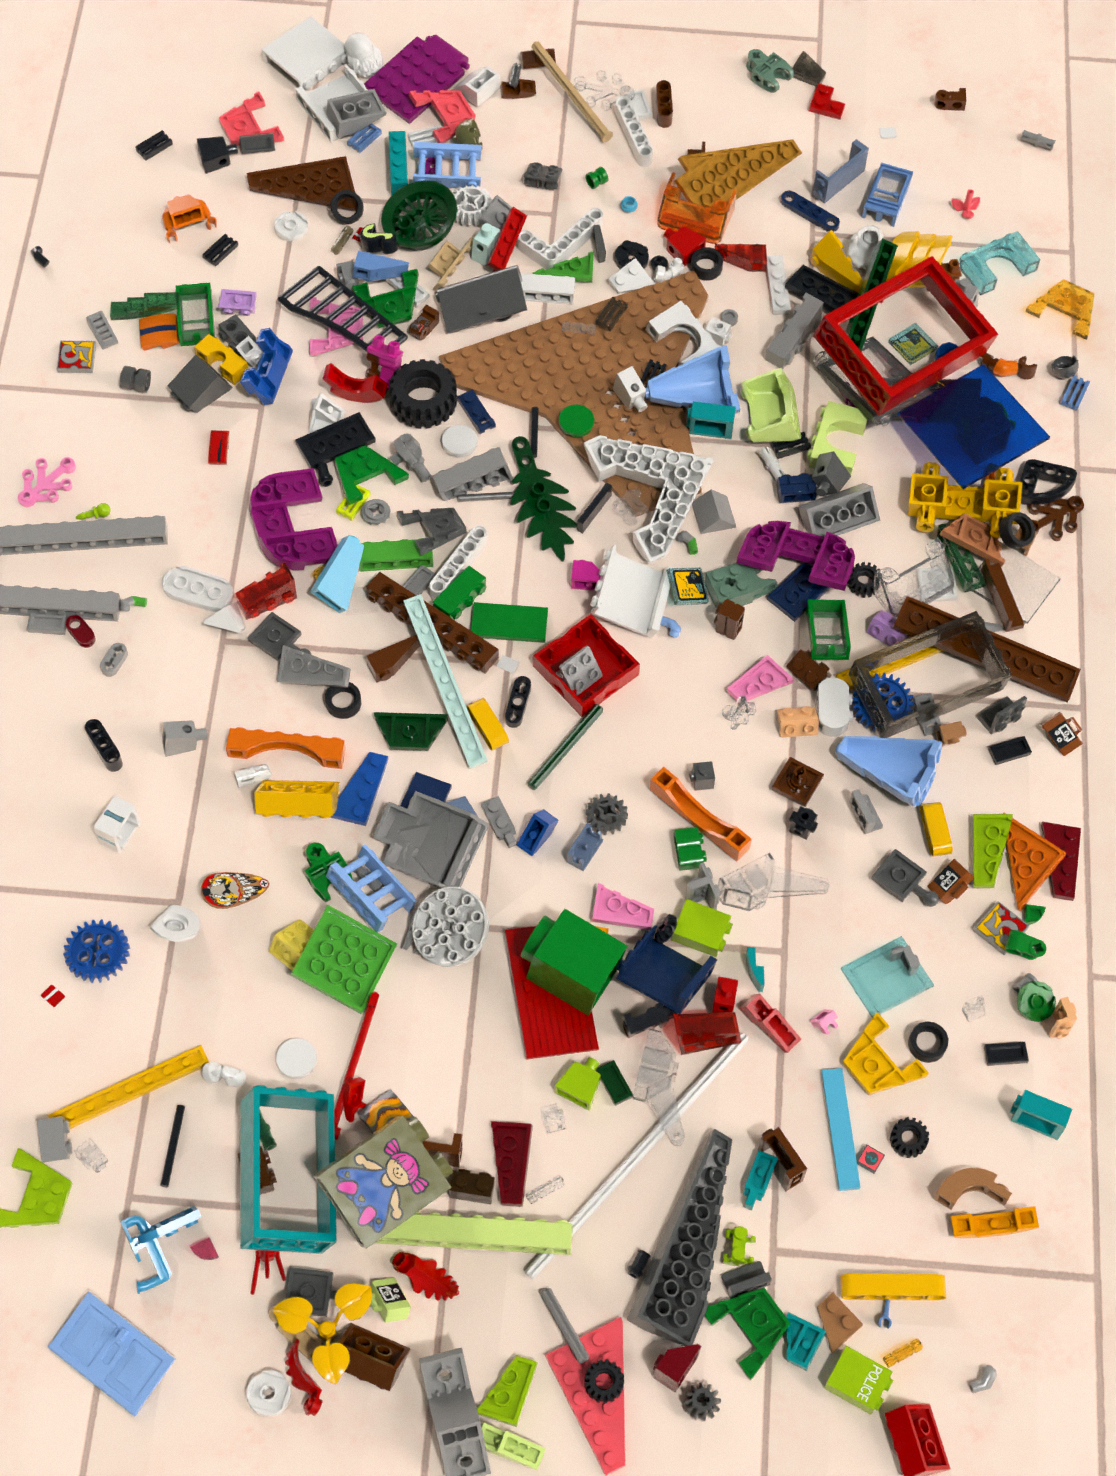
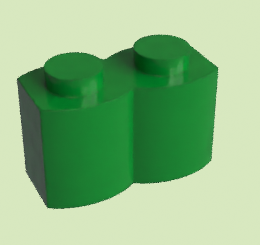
M698 827L675 829L674 843L679 871L699 869L700 863L707 862L706 851L701 848V844L704 843L702 832L699 833Z

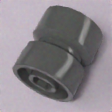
M125 365L120 375V387L128 390L135 388L138 392L146 393L151 383V371L142 368L137 370L135 367Z

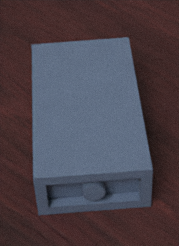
M856 139L851 145L849 161L831 176L827 177L817 170L812 195L825 204L865 171L869 148Z

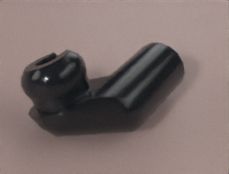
M35 246V248L31 249V255L45 268L50 261L42 255L43 249L40 246Z

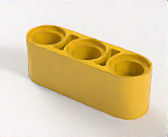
M481 698L466 706L471 720L491 751L509 743L507 733L485 698Z
M942 803L921 804L920 814L931 856L952 854V841Z

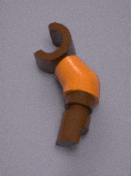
M988 353L981 356L983 358L982 365L987 368L990 367L994 374L1002 377L1017 374L1022 379H1032L1038 366L1037 364L1027 365L1026 356L1021 357L1018 363L1017 361L994 358V356Z

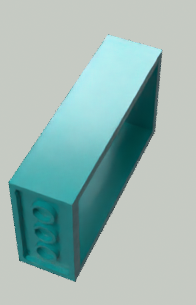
M265 1085L254 1086L240 1100V1249L323 1254L337 1242L336 1209L318 1182V1232L260 1229V1106L316 1111L317 1172H319L335 1160L334 1094H328L323 1090L307 1092L306 1089L287 1090L285 1087L272 1089L267 1088Z

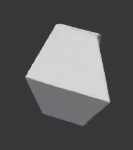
M319 393L313 409L308 434L342 420L345 410L324 394Z
M237 602L222 608L206 618L203 623L237 633L245 630Z

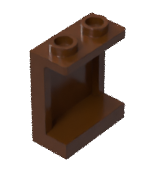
M779 1127L774 1130L770 1128L762 1134L758 1150L764 1152L770 1148L778 1157V1160L787 1171L781 1184L785 1192L803 1182L808 1168Z
M454 1133L452 1145L429 1141L422 1142L431 1157L440 1152L450 1166L460 1168L463 1151L462 1134Z

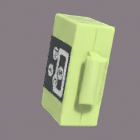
M395 1277L372 1281L370 1286L372 1288L370 1305L373 1311L376 1313L379 1311L385 1323L408 1319L411 1306Z

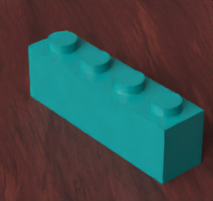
M389 131L391 195L408 184L405 131Z

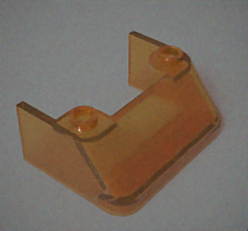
M672 172L664 190L657 218L658 227L663 230L671 228L676 232L685 226L704 236L707 243H720L735 209L737 190H733L729 202L719 200L714 202L712 208L681 200L680 189L674 187L676 173Z

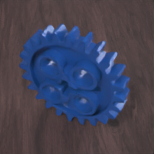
M875 673L874 679L868 675L867 681L862 679L861 685L856 686L857 691L853 693L855 698L852 699V703L856 705L853 706L852 710L858 711L855 717H861L860 724L863 722L867 723L866 729L871 725L873 726V732L876 728H879L880 733H882L886 728L887 732L890 733L892 727L897 731L899 725L903 727L905 721L909 720V715L913 712L911 708L914 706V703L910 702L913 699V695H908L911 689H904L906 683L900 684L899 677L893 680V674L886 678L885 673H883L882 677ZM879 688H885L887 693H882ZM891 693H895V695L888 698ZM870 699L874 704H867L865 700ZM896 701L900 706H894L892 702ZM879 702L883 703L877 708V710L874 713H870L871 710L876 709V707L879 705ZM878 713H884L887 718H881Z
M94 919L92 920V925L84 922V928L77 926V933L71 931L73 938H66L69 945H64V949L67 951L63 953L65 959H67L65 963L67 966H70V972L75 971L76 978L81 976L83 981L88 977L91 983L94 982L95 978H98L99 983H101L102 977L109 981L110 974L117 976V969L123 971L121 964L128 963L125 958L130 956L129 951H127L130 949V945L127 943L128 938L124 936L123 929L119 930L117 924L112 927L111 921H108L106 925H104L103 919L100 920L99 924H96ZM89 938L93 939L90 943H84ZM113 940L111 944L104 945L106 941ZM90 957L88 961L81 962L82 958ZM103 959H110L105 964L101 963Z

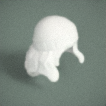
M357 32L348 36L345 41L347 66L353 69L356 74L358 73L359 76L371 78L383 67V56L380 49L364 33Z
M867 225L851 237L848 256L855 267L867 270L874 248L884 238L882 231L878 227Z

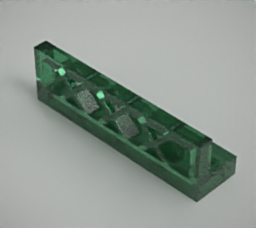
M945 523L938 525L937 537L951 566H953V570L964 592L985 587L986 583L971 552L941 536L940 532L945 527L947 528ZM958 548L964 550L963 556H961ZM965 563H968V564L971 565L970 571L968 570V568H967V566H966ZM972 577L977 578L979 582L973 584Z

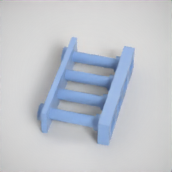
M414 142V157H419L418 174H413V182L423 180L435 181L448 188H459V186L464 188L465 185L471 187L472 184L474 187L480 186L481 177H476V160H481L482 145ZM425 158H436L435 175L425 174ZM442 159H452V175H442ZM459 159L469 160V176H459Z
M366 844L362 846L357 860L344 868L335 862L330 865L326 874L330 882L377 933L383 930L388 920L387 916L401 907H404L409 913L417 901L413 894L400 883ZM365 864L371 873L357 882L353 881L348 874ZM378 878L384 887L367 896L361 888ZM388 893H391L397 899L396 902L383 910H379L374 904L375 901Z

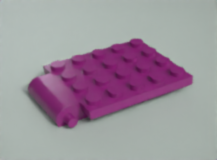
M437 34L433 36L428 35L426 42L417 36L369 78L364 85L367 90L374 89L385 107L410 124L431 105V103L415 107L409 97L410 91H416V93H423L424 91L439 93L440 90H448L465 75L464 69H469V58Z

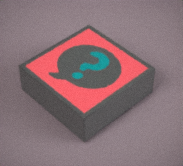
M866 1145L857 1160V1164L875 1174L885 1154Z

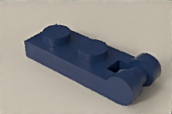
M473 389L457 396V401L479 434L484 433L489 428L493 429L496 427L494 419L490 417Z

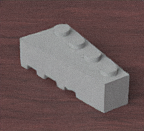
M805 293L802 297V305L795 307L791 320L787 319L784 323L782 333L778 332L766 350L765 360L779 368L784 369L787 364L790 365L792 363L794 355L800 353L803 344L811 339L814 330L818 328L821 322L824 302L808 293Z
M500 447L492 448L481 455L473 456L467 461L457 463L453 467L441 470L433 475L438 491L444 501L457 498L461 494H467V491L470 490L478 492L482 491V488L492 485L496 487L502 481L507 480L510 483L514 479Z

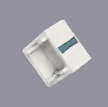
M114 796L93 828L99 844L120 854L122 850H125L126 843L141 824L135 805Z

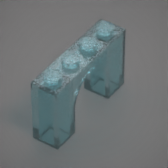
M1016 231L998 240H993L987 245L979 246L969 253H964L960 256L959 266L964 276L971 281V285L978 288V294L982 296L995 290L998 280L986 264V261L989 259L1004 258L1009 260L1023 277L1037 271L1041 259L1022 235Z

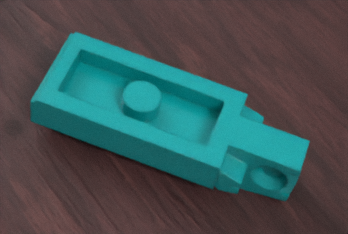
M758 1150L744 1187L743 1195L748 1196L744 1208L752 1210L755 1201L762 1200L778 1157Z

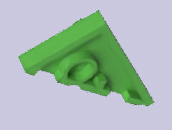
M588 252V256L582 258L577 256L571 260L553 264V268L547 270L542 268L532 272V274L575 277V282H592L594 252Z

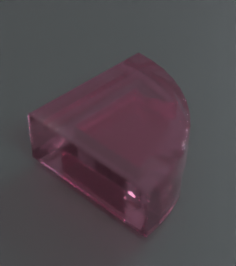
M210 1237L190 1247L192 1252L201 1259L214 1260L219 1258Z

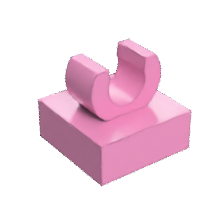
M824 1009L810 1022L814 1028H819L822 1033L829 1035L830 1032L827 1026L830 1024L832 1028H837L838 1025L834 1020L838 1016L834 1010Z

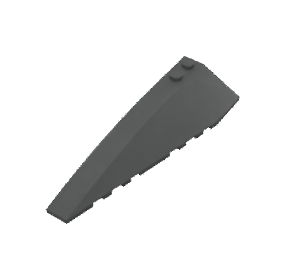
M716 1129L712 1131L674 1208L627 1318V1321L639 1328L682 1346L693 1345L708 1306L707 1294L711 1286V1282H709L710 1274L714 1266L713 1254L717 1246L721 1215H719L720 1207L723 1205V1187L726 1185V1167L729 1165L732 1139Z

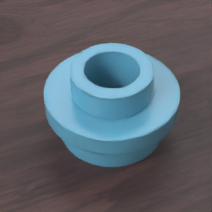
M627 196L621 201V208L625 212H634L638 207L636 199L632 196Z

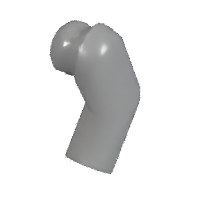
M991 1365L984 1366L981 1380L969 1383L971 1392L977 1393L990 1389L997 1377L996 1369Z

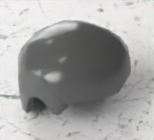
M1060 356L1052 363L1053 373L1062 379L1073 377L1079 369V362L1076 356Z

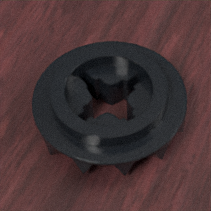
M669 914L664 917L655 933L656 942L663 944L671 938L677 926L676 916Z

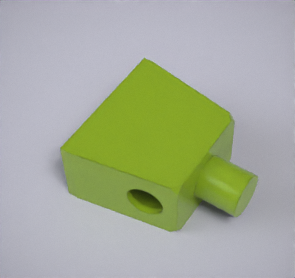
M591 1057L587 1059L585 1065L574 1062L555 1085V1093L590 1111L601 1079V1075L595 1071L599 1062Z

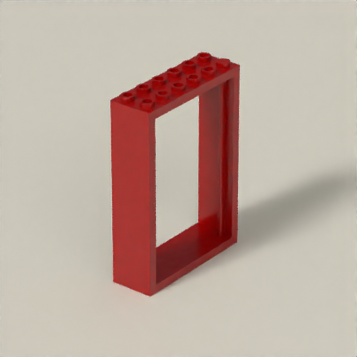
M931 256L825 315L813 337L877 415L880 416L986 354L999 334L975 307L973 302L964 294L962 289L953 281L951 276L942 268L940 263ZM920 280L970 340L896 384L889 386L841 328L840 324L879 302L883 303L884 299Z

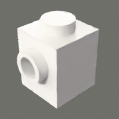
M713 317L711 318L705 330L711 334L714 342L722 347L726 342L729 343L732 337L730 332L731 325Z
M249 336L235 347L252 367L259 363L263 351Z

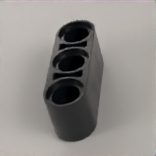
M88 720L85 724V730L95 751L109 771H119L123 766V762L116 745L99 720Z

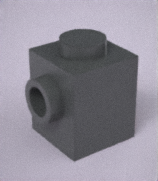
M712 761L693 763L692 771H689L690 782L694 784L695 791L714 789L715 773Z

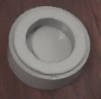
M726 309L721 313L720 320L730 324L732 327L738 322V314L732 309Z

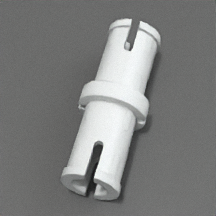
M765 447L762 448L759 454L765 461L767 470L771 471L777 481L778 477L785 475L779 465V460L773 456L769 447H766V449Z

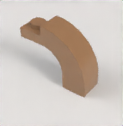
M966 1168L951 1174L942 1183L933 1199L952 1210L960 1196L970 1191H978L1005 1206L1012 1193L1005 1185L994 1182L997 1177L996 1173L981 1168Z

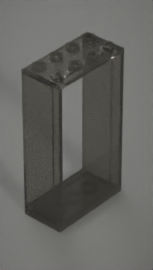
M977 611L854 660L848 673L880 738L891 737L1004 689L1012 677L1009 666L1005 665L1002 659L1003 656L1000 649L996 648L992 634L987 631L984 619L979 616ZM966 632L992 681L894 721L869 671Z

